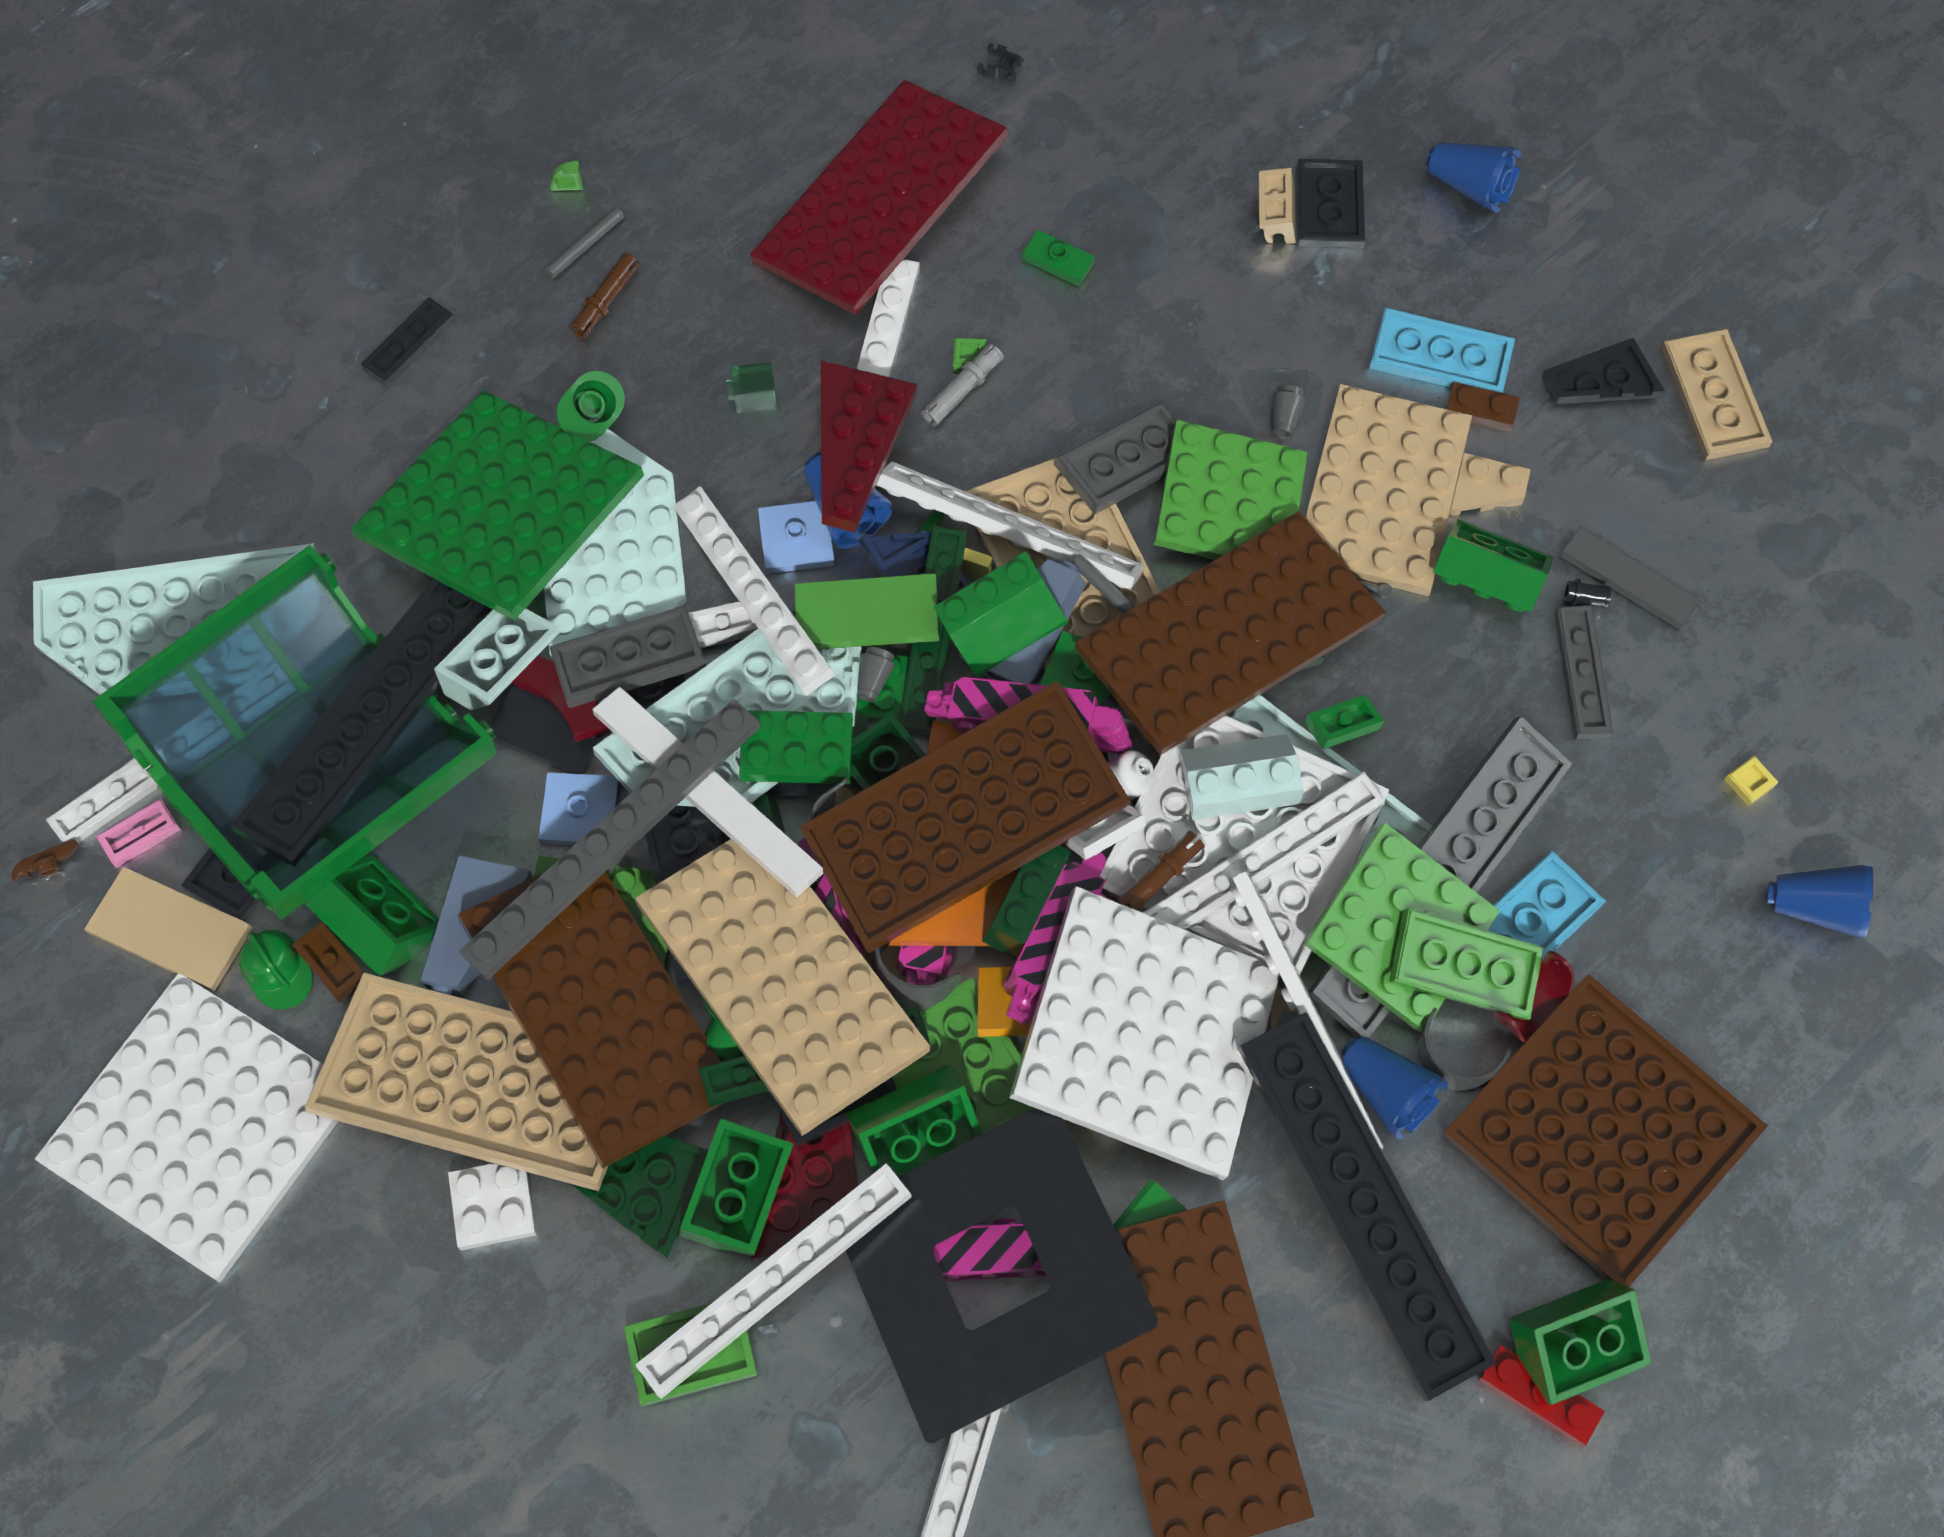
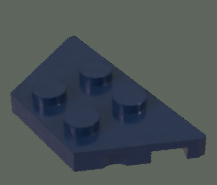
M923 531L914 535L906 532L892 533L891 536L872 537V534L862 536L859 543L881 577L925 574L932 531ZM962 571L958 591L970 585Z

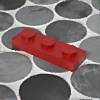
M1500 1344L1492 1355L1496 1364L1484 1370L1479 1381L1581 1447L1586 1446L1605 1411L1579 1394L1553 1405L1548 1404L1518 1355Z

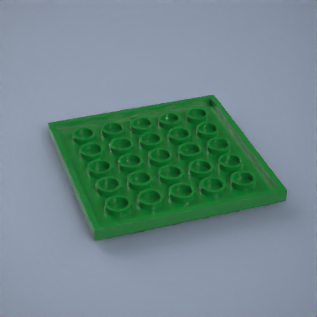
M482 390L351 527L354 537L515 621L643 478L644 473L641 466L569 431L564 433L559 426Z

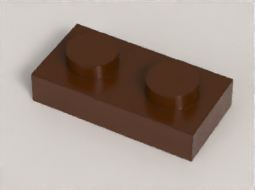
M1453 382L1447 410L1472 415L1471 423L1511 432L1520 397Z
M323 922L292 944L338 1002L356 990L364 971Z

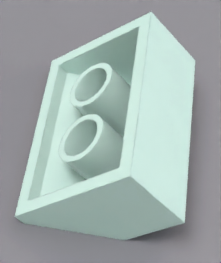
M526 608L515 621L492 610L434 668L444 695L469 710L490 705L561 632L560 628Z
M1288 734L1180 750L1179 752L1192 821L1301 804L1304 787L1297 754Z

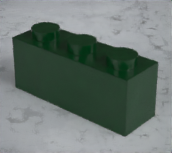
M1058 845L1019 868L982 940L983 942L1013 958L1017 957L1026 943L1071 851Z

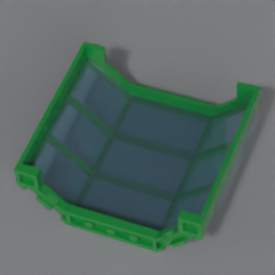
M311 545L304 548L92 701L102 718L126 745L125 747L143 769L147 768V773L157 784V788L245 889L255 899L260 897L259 901L270 911L273 910L280 920L284 919L497 754L493 742L496 736L489 725L483 720L478 723L469 713L463 717L465 724L459 722V716L449 704L442 706L437 701L438 695L435 691L295 868L233 832L231 824L385 638L382 633L376 636L341 590L334 575V572L337 570L334 562L324 552L319 555Z

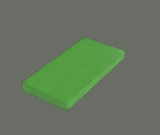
M936 574L795 584V618L817 649L939 641L938 614L933 607L938 604Z
M1408 908L1403 910L1389 982L1493 1012L1500 1010L1508 1016L1521 1020H1530L1544 947Z

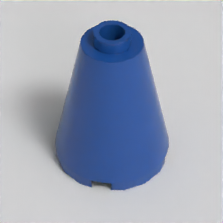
M1440 142L1436 147H1431L1426 157V165L1431 175L1486 210L1496 213L1501 210L1497 207L1499 203H1507L1515 188L1520 168L1515 166L1516 158L1521 159V152L1519 149L1505 146Z
M818 452L806 461L804 476L821 513V452ZM875 489L856 533L826 525L833 542L838 548L847 549L860 544L856 538L866 533L873 536L892 514V510L889 508V506H892L891 502Z
M1856 865L1777 875L1776 882L1768 883L1767 904H1774V912L1855 938H1867L1871 912H1869L1870 900L1873 898L1872 866Z
M1366 1036L1359 1040L1356 1037L1352 1038L1341 1051V1055L1344 1056L1342 1061L1351 1079L1390 1134L1396 1139L1404 1138L1401 1131L1405 1128L1411 1133L1416 1130L1440 1103V1100L1435 1097L1439 1088L1444 1092L1448 1088V1082L1438 1074Z

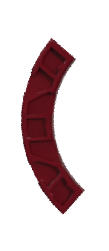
M537 655L511 682L520 689L549 700L568 723L575 742L610 732V729L594 716L593 708L599 704L597 700L568 708L554 662Z

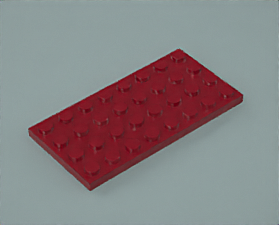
M903 80L750 253L752 262L856 315L1008 137L1007 127Z

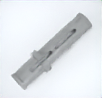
M988 343L971 362L967 361L961 367L962 371L921 411L922 417L929 424L931 423L932 426L936 427L976 385L980 386L986 380L984 377L1004 359L1002 352L996 346L993 347V344Z

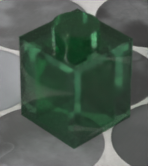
M771 362L731 366L732 380H726L728 401L735 400L737 413L777 409Z

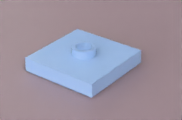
M816 501L758 508L766 574L835 566L831 536L826 525L822 524V515Z
M547 772L538 838L540 844L574 846L618 805L620 782L615 776Z

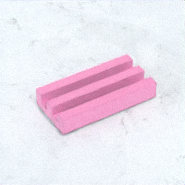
M159 798L98 834L96 838L111 863L117 869L181 829L164 801ZM161 812L162 815L144 826L137 827L129 835L110 845L109 842Z

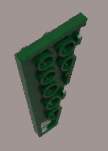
M663 1136L609 1165L599 1191L570 1183L567 1184L669 1262L679 1238L680 1227L708 1150Z

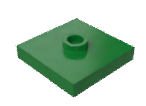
M1062 631L1040 685L1049 686L1058 681L1063 688L1090 690L1100 706L1105 698L1110 695V692L1075 650L1076 642L1082 639V637Z

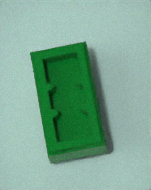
M1041 230L1036 231L1022 253L1023 261L1080 287L1095 264V256Z

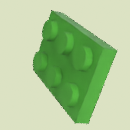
M710 1304L624 1326L640 1405L643 1407L757 1376L758 1373L748 1330L661 1399L635 1364Z

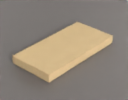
M1728 329L1663 342L1661 346L1705 460L1770 447L1773 442Z
M126 867L121 869L84 928L88 934L176 975L179 973L213 992L216 991L253 929L250 924Z

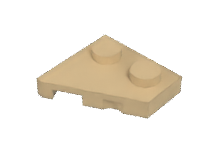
M1464 453L1449 515L1458 516L1461 511L1477 508L1482 512L1493 510L1498 506L1511 507L1522 505L1531 469Z

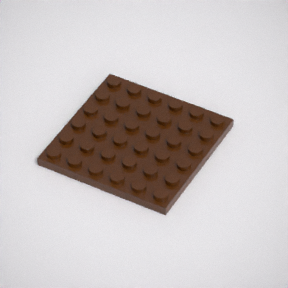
M1587 974L1442 1135L1604 1279H1610L1630 1287L1768 1125L1590 974Z

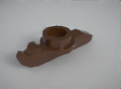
M72 839L23 859L13 869L12 881L17 882L21 877L32 878L30 873L35 871L39 877L57 872L60 869L58 863L74 854L79 847L78 842Z

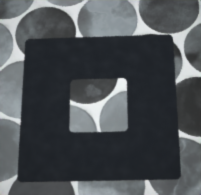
M1034 1107L901 1176L899 1180L908 1189L912 1197L845 1250L923 1437L928 1443H935L1149 1332L1158 1325L1156 1313L1063 1119ZM1008 1207H1013L1017 1210L1050 1282V1288L1047 1292L974 1330H969L963 1323L935 1259L933 1249L937 1244Z

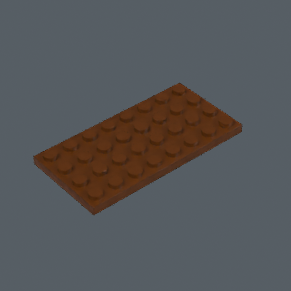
M1298 511L1078 640L1075 650L1161 756L1378 623L1384 618L1386 611Z
M1056 681L801 825L800 829L817 861L823 868L824 874L864 948L870 953L1131 805V802L1062 687Z
M606 872L492 976L602 1168L723 1105L719 1104L708 1107L698 1073L699 1067L721 1062L719 1057L709 1048L705 1034ZM542 874L458 913L459 921L470 940Z
M1225 1200L1117 1229L1116 1232L1158 1318L1156 1328L1103 1355L1152 1537H1251L1315 1517Z

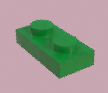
M1362 695L1309 713L1304 723L1322 749H1326L1380 730L1384 719L1368 697Z

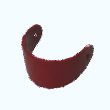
M1554 951L1546 953L1540 965L1530 1020L1514 1018L1500 1010H1496L1492 1018L1520 1041L1526 1042L1571 993L1574 973L1569 962Z

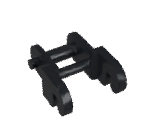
M989 43L987 51L992 56L1001 60L998 65L992 66L988 64L986 70L983 68L984 65L979 63L977 66L978 73L993 80L998 77L1014 82L1017 78L1015 70L1017 67L1024 65V59L1018 54L1007 51L1006 46L999 44L995 50L994 44ZM1004 63L1011 64L1009 69L1003 67Z

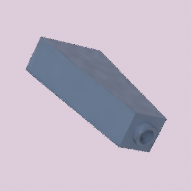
M1047 559L1038 570L1068 620L1086 586V582L1079 573L1080 569L1074 564L1065 560H1061L1059 564ZM1064 626L983 673V675L998 681L1034 684ZM960 654L959 658L964 662V664L968 668H970L965 659L963 658V656Z
M464 856L458 857L421 976V981L428 990L461 998L465 997L480 973L459 952L470 941V938L459 921L458 913L533 878L529 869Z

